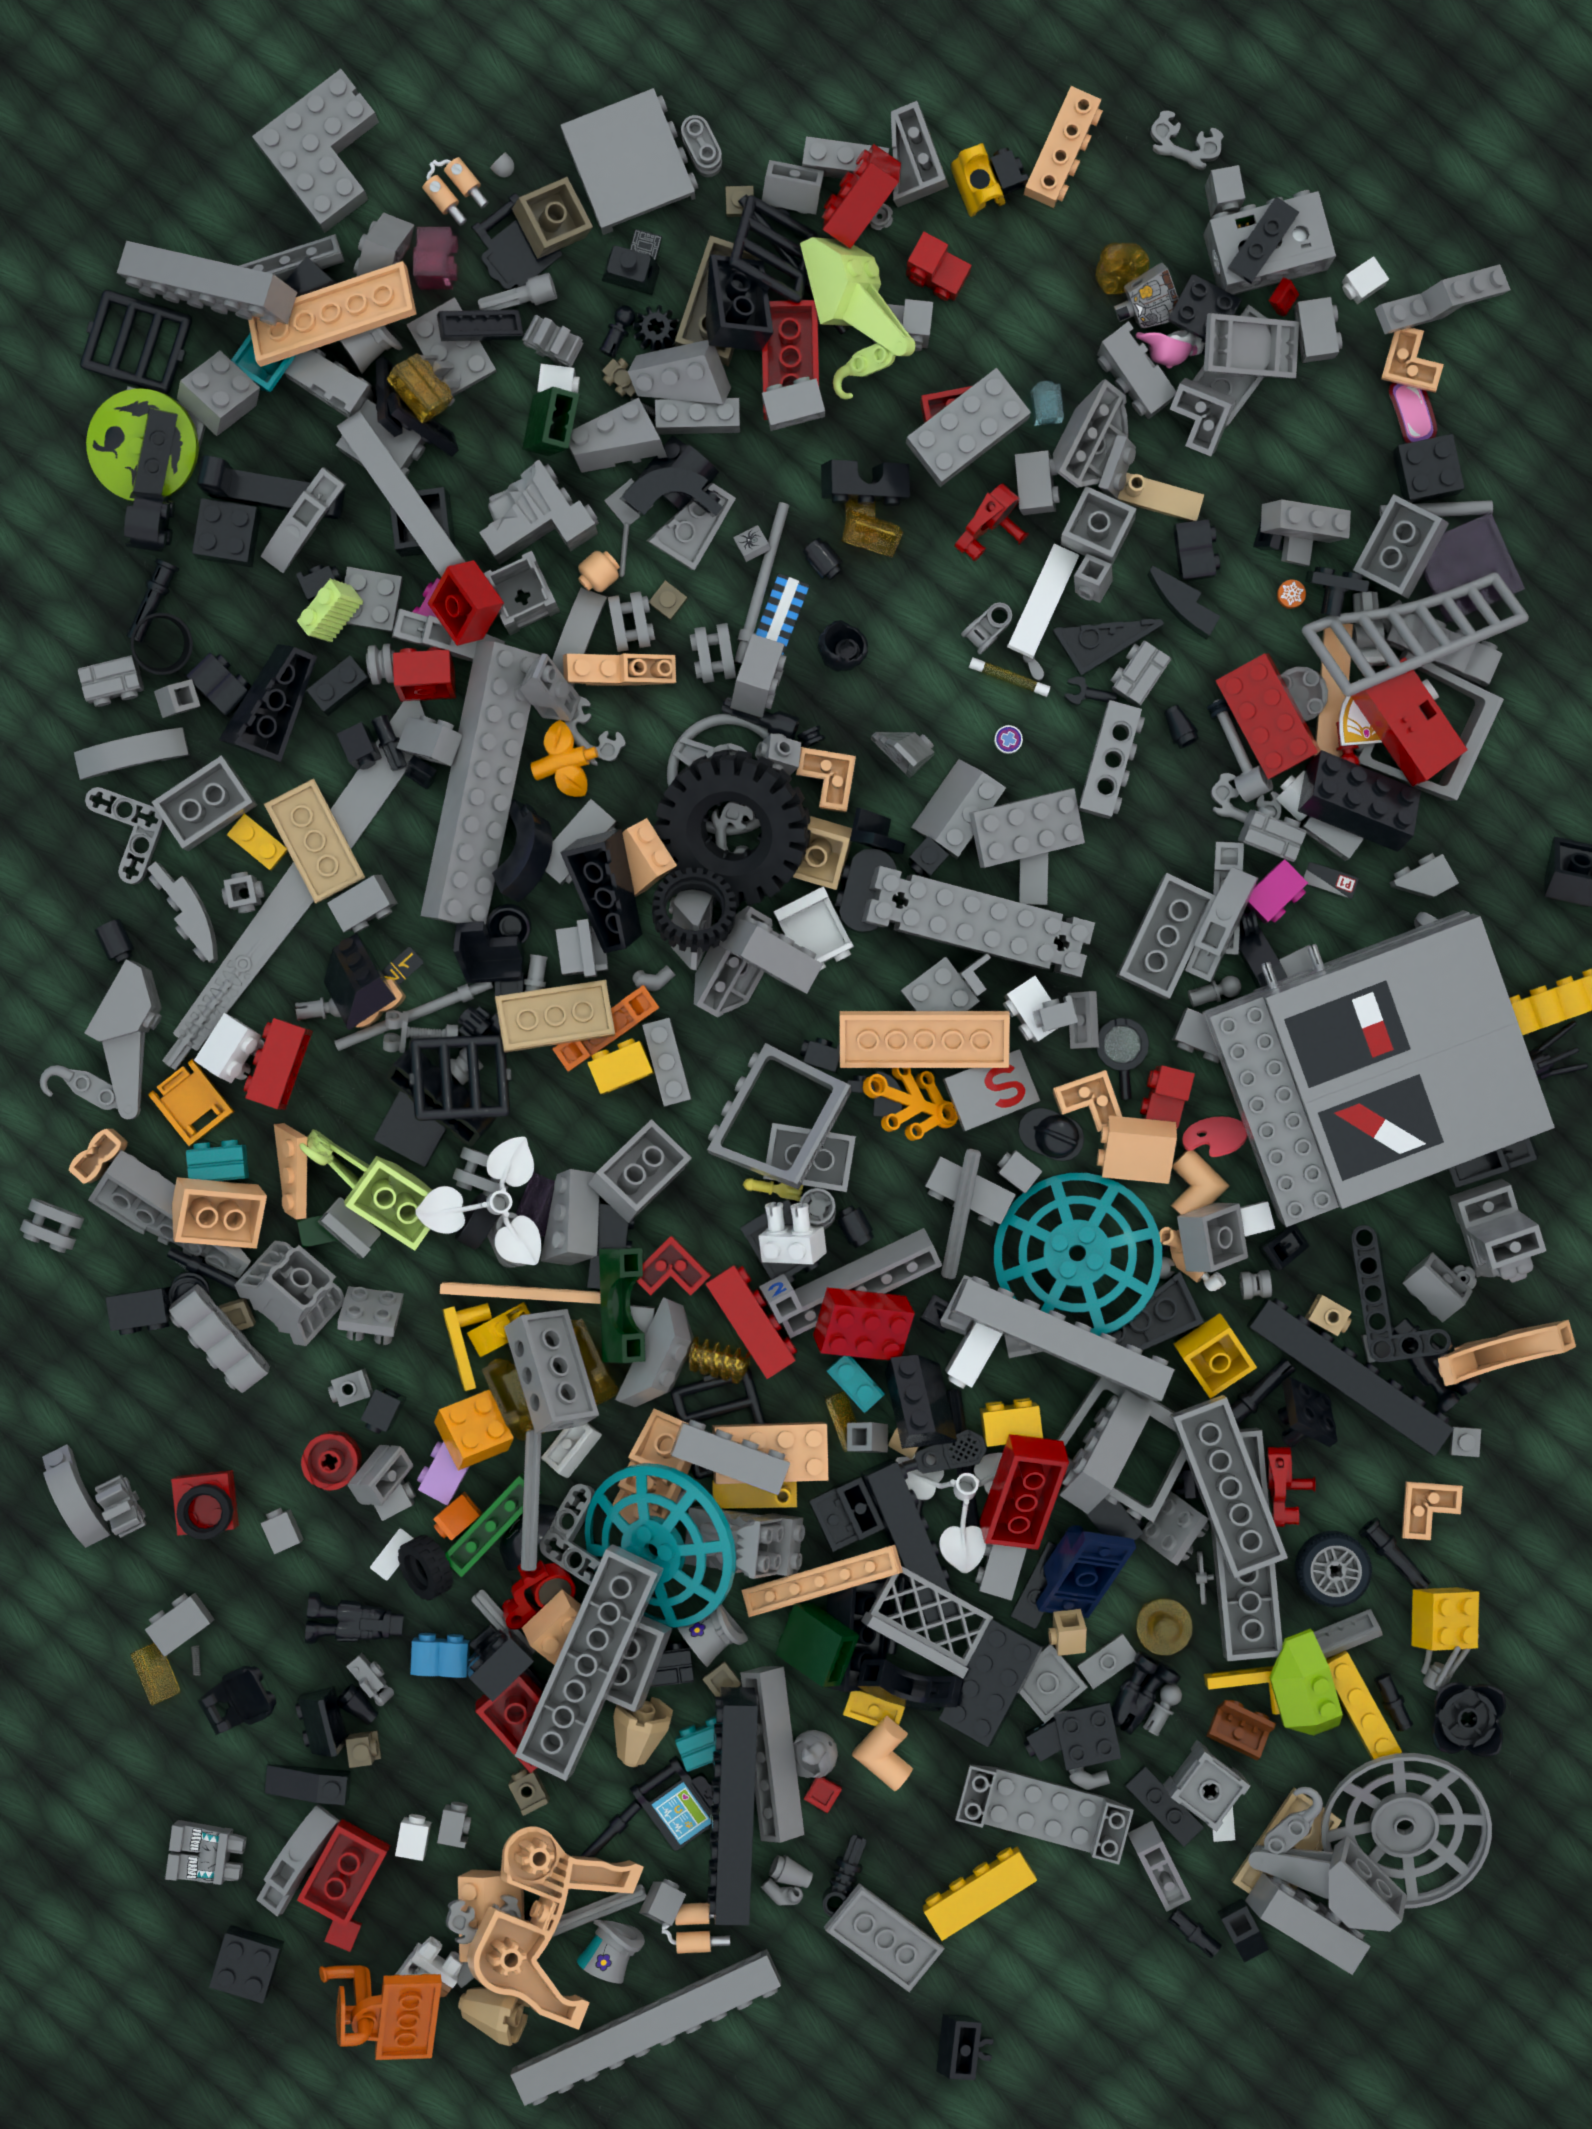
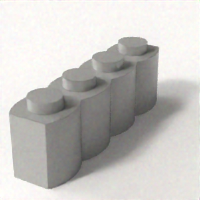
M1416 612L1401 615L1425 652L1439 647V644ZM1435 619L1450 641L1464 636L1461 630L1452 632L1446 629L1444 622ZM1391 623L1385 641L1390 647L1399 651L1411 652ZM1482 641L1481 644H1473L1431 663L1450 673L1486 687L1490 684L1503 653L1497 651L1498 647L1495 644Z
M198 1284L171 1304L169 1309L171 1321L178 1328L183 1327L189 1333L188 1339L195 1348H201L206 1352V1359L214 1369L219 1368L226 1375L224 1379L233 1390L237 1389L243 1393L269 1373L270 1366L264 1357L250 1344L242 1332L233 1325L227 1315L215 1305L211 1297Z

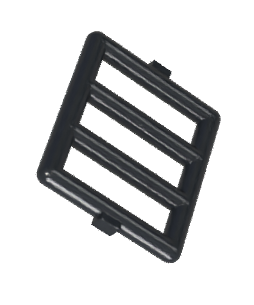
M749 195L745 200L729 264L732 268L757 281V286L766 291L771 289L790 301L799 303L803 298L808 278L801 246L754 220V210L806 240L812 237L818 238V234L816 231L791 218L790 213L783 208L778 210L759 198ZM749 230L801 259L799 268L748 240ZM743 251L750 253L795 279L794 287L791 288L743 261Z
M104 290L93 322L89 321L86 330L89 336L80 366L84 370L145 389L168 394L171 391L179 362H184L186 355L184 347L192 325V317L188 314L111 290ZM115 303L127 308L109 365L93 361L110 305ZM137 311L153 315L136 371L132 373L119 368ZM166 319L180 325L162 381H157L146 377L163 321Z
M500 1034L414 1038L410 1041L411 1073L409 1074V1087H413L414 1116L416 1120L506 1117L510 1114L508 1082L511 1081V1069H507L506 1052L504 1053ZM494 1046L499 1106L482 1107L478 1047ZM466 1047L471 1107L454 1108L449 1048ZM421 1049H438L442 1109H425Z
M749 1368L739 1369L718 1376L710 1374L703 1376L704 1380L679 1386L671 1390L670 1394L677 1419L689 1423L690 1419L700 1422L750 1407L754 1424H766L752 1372ZM738 1381L743 1382L747 1397L687 1413L683 1397ZM691 1464L695 1479L700 1480L713 1476V1471Z

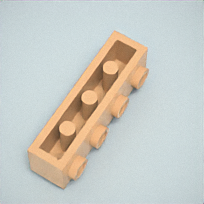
M1073 86L1070 87L1026 184L1025 196L1052 208L1055 207L1057 200L1063 202L1069 188L1068 185H1065V182L1069 175L1074 177L1080 161L1076 159L1080 150L1086 151L1092 137L1087 134L1091 124L1097 126L1103 110L1099 109L1101 99Z

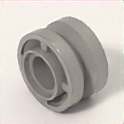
M391 643L383 644L382 650H378L376 645L368 646L366 664L368 676L371 678L373 685L381 684L382 678H385L388 683H394L393 653H395V650H393Z

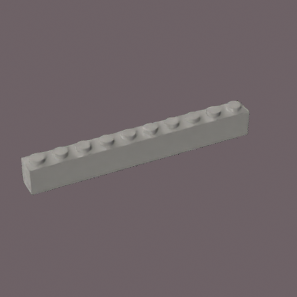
M765 1949L514 2066L510 2076L524 2106L530 2103L538 2105L547 2100L548 2095L555 2091H558L559 2094L564 2093L574 2086L573 2083L581 2079L585 2082L592 2080L600 2074V2070L607 2067L610 2070L615 2069L625 2063L624 2059L633 2055L635 2058L641 2057L651 2050L650 2047L658 2043L661 2046L667 2045L676 2039L675 2035L686 2031V2034L692 2033L702 2027L701 2023L710 2019L712 2022L718 2021L727 2015V2011L737 2007V2010H741L753 2003L752 2000L761 1995L763 1998L772 1996L778 1992V1987L781 1986V1978L768 1950Z

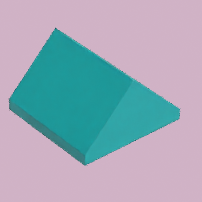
M250 332L231 361L252 379L262 391L271 392L296 355L260 367L255 359Z

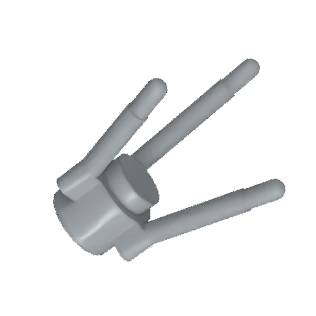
M1456 1646L1445 1665L1440 1662H1434L1433 1665H1430L1433 1651L1426 1649L1425 1661L1421 1672L1425 1674L1423 1683L1427 1687L1439 1691L1442 1686L1450 1682L1454 1672L1471 1649H1463L1457 1657L1461 1648Z

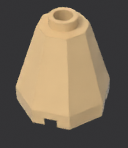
M651 1697L650 1702L645 1701L643 1707L636 1712L616 1704L613 1719L617 1757L629 1767L645 1764L667 1733L673 1710L660 1699Z
M485 1986L468 1989L466 1993L461 1995L458 2005L462 2018L499 2044L511 2046L512 2043L519 2041L528 2019V2015L523 2014L524 2006L530 2007L524 2000L518 1997L498 1994L487 1989Z

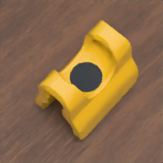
M981 143L961 151L958 158L951 163V171L968 215L970 217L975 216L979 210L986 206V202L993 198L999 206L1004 205V195L999 182H997L984 144Z

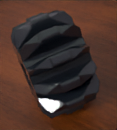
M658 305L656 312L653 313L652 308L648 306L646 307L647 316L642 313L637 314L640 322L633 323V329L639 332L634 335L635 341L643 340L640 345L641 349L644 350L651 345V352L657 351L659 346L661 350L667 349L666 343L670 346H675L673 337L677 336L679 329L675 327L679 325V320L677 318L671 319L673 315L672 310L669 309L662 314V306ZM657 325L658 328H661V333L656 335L655 331L652 330V326Z

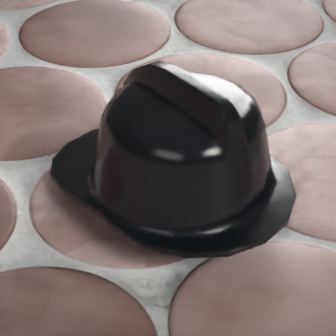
M1038 1108L1026 1113L1020 1121V1139L1026 1147L1034 1152L1054 1160L1067 1161L1077 1156L1083 1148V1130L1076 1121L1049 1109Z

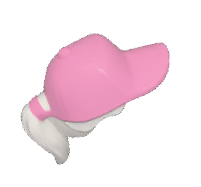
M1186 330L1176 331L1167 336L1155 332L1146 334L1136 333V338L1148 344L1152 361L1165 365L1169 369L1183 363L1188 356L1200 354L1205 347V343L1201 342V338Z

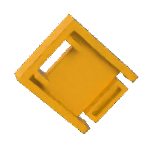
M193 1059L188 1062V1065L194 1073L190 1074L182 1066L157 1086L164 1097L160 1099L154 1091L148 1094L188 1146L195 1144L235 1112ZM212 1109L218 1116L197 1132L192 1124Z

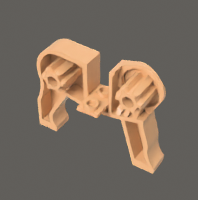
M529 1826L517 1830L508 1838L503 1847L500 1879L537 1894L540 1898L531 1907L530 1917L532 1918L530 1922L491 1906L488 1907L468 1950L467 1961L470 1972L487 1989L498 1994L518 1997L524 2000L539 2015L579 2030L590 2002L577 1995H561L541 1968L537 1959L545 1950L557 1928L566 1903L568 1889L633 1894L644 1866L630 1860L610 1863L593 1857L570 1856L564 1852L554 1837L543 1828Z

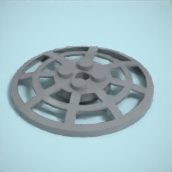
M1397 1753L1364 1763L1349 1773L1337 1785L1324 1808L1321 1821V1841L1325 1852H1333L1331 1842L1343 1839L1347 1835L1360 1848L1355 1835L1371 1832L1376 1846L1369 1853L1368 1857L1388 1877L1405 1879L1407 1894L1405 1908H1418L1429 1906L1451 1897L1473 1880L1482 1868L1489 1853L1492 1840V1822L1489 1808L1482 1792L1474 1781L1461 1769L1431 1755ZM1404 1761L1431 1763L1446 1768L1449 1771L1437 1780L1423 1773L1405 1772ZM1393 1763V1773L1376 1778L1363 1788L1352 1783L1355 1778L1370 1769L1383 1764ZM1458 1778L1464 1781L1474 1794L1479 1805L1480 1814L1463 1813L1458 1799L1448 1786ZM1405 1780L1421 1781L1431 1786L1422 1795L1406 1792ZM1394 1781V1794L1381 1800L1370 1793L1380 1785ZM1344 1791L1354 1797L1347 1811L1345 1826L1329 1831L1332 1808L1338 1796ZM1442 1793L1450 1802L1454 1813L1436 1814L1431 1802ZM1361 1802L1374 1808L1370 1821L1354 1824L1355 1814ZM1403 1820L1412 1822L1410 1828L1405 1830L1399 1829L1397 1825ZM1455 1824L1453 1836L1446 1847L1437 1840L1439 1825ZM1464 1825H1481L1478 1847L1473 1858L1466 1864L1454 1854L1462 1840ZM1429 1848L1438 1855V1857L1424 1865L1414 1866L1413 1857L1424 1853ZM1387 1853L1391 1856L1402 1858L1403 1869L1387 1867L1377 1862ZM1446 1862L1459 1873L1454 1879L1441 1887L1428 1892L1418 1893L1416 1877L1431 1873Z

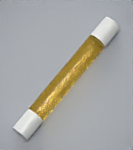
M972 657L969 665L971 669L1047 697L1050 690L1048 685Z

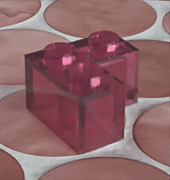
M417 227V247H413V276L419 289H453V281L458 279V267L453 253H458V238L453 236L450 227Z

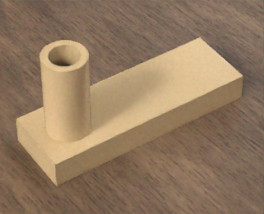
M1126 473V484L1120 490L1116 500L1192 522L1198 519L1204 494L1144 478L1139 474Z

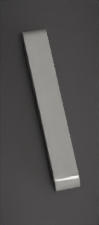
M357 411L337 425L338 430L440 576H443L447 566L464 563L465 560L361 411Z

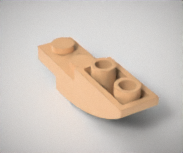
M563 655L564 678L568 683L597 686L676 683L675 655Z

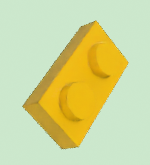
M245 813L227 834V836L270 871L273 870L288 851L282 843Z
M851 1691L843 1715L873 1726H877L887 1715L899 1725L905 1707L884 1701L865 1691Z

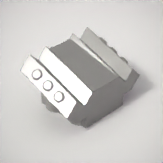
M276 1240L235 1284L239 1297L250 1299L254 1310H258L278 1327L279 1332L289 1333L294 1344L302 1346L309 1344L342 1307L344 1302L342 1290L333 1283L336 1278L334 1274L300 1245L293 1248L287 1242Z

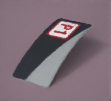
M1312 862L1308 863L1304 875L1308 885L1350 899L1353 898L1359 881L1357 877Z

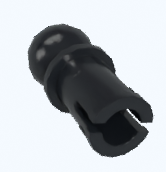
M622 305L616 309L614 313L616 323L615 325L608 324L609 331L599 348L601 353L605 352L604 354L611 358L616 357L624 337L629 335L625 328L635 322L636 314L630 306Z

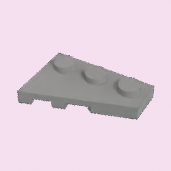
M714 483L707 485L703 491L705 492L709 489L720 498L718 503L723 508L717 516L711 517L691 500L646 540L690 570L696 569L736 499Z

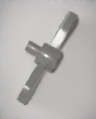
M1023 655V660L1028 663L1032 677L1038 681L1042 680L1044 671L1035 660V655L1033 659Z
M1197 1551L1199 1572L1196 1573V1582L1200 1584L1201 1604L1205 1605L1207 1604L1205 1584L1207 1580H1214V1574L1207 1575L1204 1572L1202 1551Z

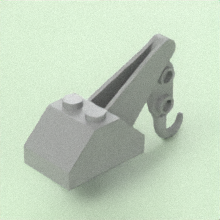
M126 959L85 1031L86 1035L102 1042L112 1085L88 1071L72 1070L64 1066L54 1065L45 1069L40 1077V1087L47 1096L51 1097L53 1095L48 1089L47 1081L51 1076L57 1075L64 1079L76 1095L104 1110L116 1108L124 1119H135L139 1116L141 1111L145 1033H148L150 1028L154 1030L162 1017L159 1014L162 1007L150 969L138 962Z
M1310 1787L1296 1789L1293 1794L1295 1796L1300 1794L1309 1795L1313 1800L1312 1806L1306 1810L1289 1814L1265 1836L1264 1846L1257 1845L1251 1849L1248 1859L1250 1866L1328 1899L1329 1909L1333 1917L1337 1921L1343 1922L1348 1928L1390 1932L1403 1920L1407 1895L1347 1835L1334 1846L1333 1852L1292 1849L1309 1833L1314 1819L1320 1814L1323 1807L1322 1798L1316 1790Z

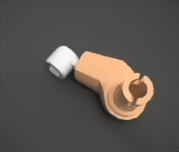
M1164 1227L1160 1230V1242L1163 1245L1170 1246L1176 1268L1197 1283L1203 1279L1204 1285L1209 1291H1216L1226 1284L1224 1277L1218 1272L1210 1276L1208 1272L1186 1271L1179 1230L1175 1231L1169 1227Z

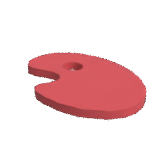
M1210 1117L1188 1127L1183 1134L1182 1143L1188 1151L1207 1144L1209 1145V1155L1211 1157H1219L1239 1149L1245 1143L1248 1136L1241 1121L1231 1117ZM1199 1133H1205V1134H1206V1135L1203 1136V1137L1197 1136Z

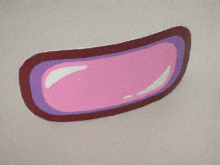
M1392 383L1389 387V395L1405 442L1411 443L1435 438L1437 424L1427 392Z

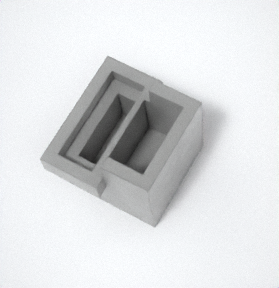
M588 919L577 920V927L556 929L562 975L584 974L588 978L597 976L599 971L609 970L607 953L603 952Z

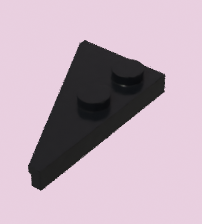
M1144 619L1133 622L1122 621L1101 623L1100 625H1081L1080 627L1055 628L1052 632L1081 677L1157 630L1164 623L1162 619Z

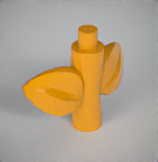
M559 720L552 724L544 737V747L549 755L531 762V771L536 781L555 774L556 785L561 792L573 797H582L587 792L588 784L586 774L581 766L589 765L591 759L597 758L598 751L596 747L586 749L584 746L573 748V734L569 727Z

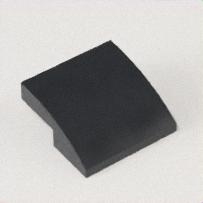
M400 1091L373 1140L427 1167L447 1128L440 1125L436 1120H416L414 1116V1103L406 1093Z

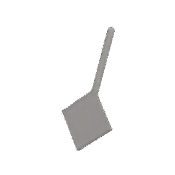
M632 478L604 500L624 525L619 570L620 577L625 575L629 526L641 517L619 499L628 487L634 483Z

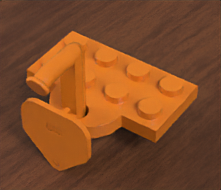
M362 1965L321 1966L319 1968L320 1978L323 1983L330 1979L353 1978L355 2006H345L344 1986H339L336 2034L337 2044L340 2047L358 2046L368 2040L376 2041L375 2060L432 2058L442 1985L441 1974L384 1976L382 1994L372 1996L370 1971L367 1967ZM345 2024H351L354 2033H345Z

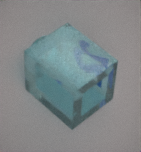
M1053 381L1036 383L1037 386L1032 387L1031 390L1034 426L1062 423L1064 414L1060 384H1053Z

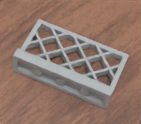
M901 1566L903 1574L909 1577L911 1588L897 1592L894 1582L899 1574L888 1577L869 1612L866 1611L861 1622L957 1676L964 1678L968 1671L966 1666L993 1616ZM914 1580L921 1583V1585L915 1586ZM925 1588L932 1589L935 1601L921 1605L917 1591ZM913 1592L916 1607L902 1611L898 1597ZM938 1593L945 1596V1598L939 1599ZM894 1598L898 1613L885 1616L878 1612L884 1601ZM949 1601L956 1602L959 1614L944 1618L941 1604ZM937 1606L940 1620L926 1624L922 1610ZM962 1606L970 1611L963 1612ZM918 1611L921 1626L913 1629L907 1628L903 1616ZM973 1614L983 1617L978 1629L968 1631L965 1617ZM899 1617L900 1623L894 1621L893 1619ZM960 1619L964 1633L949 1637L946 1623ZM942 1625L945 1639L937 1642L931 1641L927 1629ZM923 1631L924 1637L916 1632ZM965 1638L968 1648L963 1657L954 1654L951 1642ZM947 1644L948 1650L941 1645Z

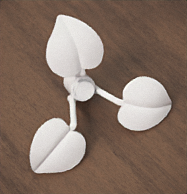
M526 1137L509 1139L498 1145L490 1153L486 1164L487 1173L490 1177L501 1180L499 1182L500 1191L490 1194L486 1202L462 1207L463 1198L461 1194L452 1187L442 1186L428 1193L415 1210L416 1216L427 1228L438 1233L449 1234L460 1230L464 1226L465 1217L463 1212L487 1207L488 1211L494 1215L502 1214L504 1224L506 1225V1227L499 1229L495 1235V1248L498 1254L503 1259L512 1263L536 1265L539 1261L541 1254L539 1230L535 1223L526 1216H517L511 1223L509 1222L508 1210L512 1206V1198L506 1192L504 1185L506 1182L512 1187L521 1186L527 1183L533 1175L534 1162Z
M992 1453L983 1456L980 1463L974 1466L975 1476L971 1473H963L957 1480L951 1479L945 1483H939L944 1476V1470L922 1474L919 1470L907 1473L908 1479L905 1480L909 1490L912 1489L915 1492L918 1500L931 1499L936 1487L943 1489L952 1486L954 1487L955 1496L963 1501L960 1527L952 1526L947 1528L939 1541L940 1552L944 1559L961 1573H968L977 1567L986 1549L981 1529L977 1526L966 1527L965 1525L969 1500L975 1496L978 1487L983 1485L986 1493L989 1495L1003 1453ZM928 1455L926 1457L927 1464L933 1465L936 1459L934 1456ZM899 1457L896 1459L898 1464L911 1460L908 1457Z

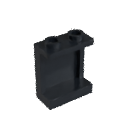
M787 1199L782 1202L785 1225H793L790 1209L792 1204ZM766 1212L740 1227L771 1280L785 1274L789 1283L797 1279L794 1275L802 1269L807 1273L820 1265L818 1260L814 1264L762 1262L759 1235L768 1228Z

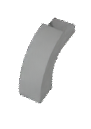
M68 1444L43 1456L46 1469L43 1474L49 1491L63 1519L80 1543L86 1548L110 1536L107 1521L102 1516V1510L88 1494L81 1480L73 1451Z

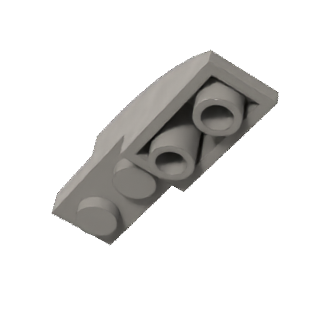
M322 467L286 515L260 557L280 572L285 573L316 530L318 523L347 484L325 467Z
M403 609L398 610L392 633L393 638L428 648L436 647L442 650H449L451 656L473 662L477 641L457 646L437 617L424 616ZM487 634L485 635L484 639L478 640L495 641L501 644H505V641H502L498 638H495Z
M155 861L147 868L152 874L148 878L158 890L163 888L167 892L169 897L166 900L176 912L182 911L174 918L178 924L175 929L183 939L187 940L190 938L196 946L193 951L203 962L208 960V962L214 964L218 961L215 932L200 896L186 877L181 876L175 881L161 863Z
M1234 867L1230 869L1194 944L1195 948L1185 971L1209 982L1213 981L1232 934L1238 927L1258 877Z
M319 1804L316 1805L274 1861L264 1878L266 1883L256 1900L277 1917L282 1915L308 1869L315 1866L340 1820Z

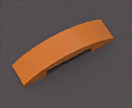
M642 985L611 1008L615 1036L558 1044L552 1050L569 1072L592 1057L591 1055L599 1052L628 1032L660 1007L645 985Z

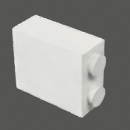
M974 1321L967 1336L964 1335L945 1368L946 1373L949 1374L947 1379L964 1389L965 1385L972 1388L1001 1338L1002 1333Z

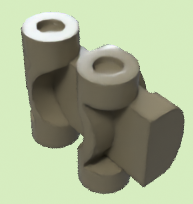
M622 358L618 362L612 359L602 370L605 374L602 379L609 386L615 383L617 386L615 391L621 397L627 394L631 398L636 391L628 372L625 370L629 365Z

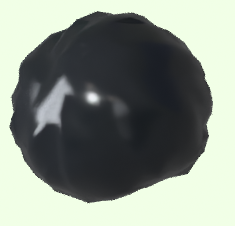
M839 620L827 625L819 636L817 649L825 666L836 672L850 671L860 665L867 657L868 642L858 628Z

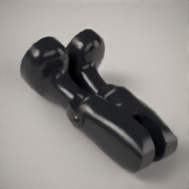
M1138 1651L1134 1658L1135 1669L1131 1678L1126 1679L1122 1683L1120 1691L1111 1707L1115 1727L1120 1726L1122 1731L1130 1735L1136 1730L1149 1709L1154 1705L1153 1703L1156 1700L1155 1691L1163 1683L1175 1685L1181 1679V1676L1175 1670L1141 1651ZM1150 1674L1145 1685L1141 1687L1140 1685L1144 1678Z

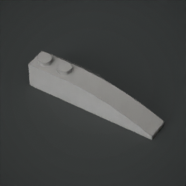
M121 1150L101 1178L88 1201L143 1235L148 1231L158 1236V1242L165 1245L172 1242L182 1247L183 1253L191 1257L193 1254L196 1256L200 1255L205 1258L208 1265L240 1278L251 1262L240 1247L174 1242L172 1201L175 1185L161 1176L159 1172L150 1169L134 1156Z

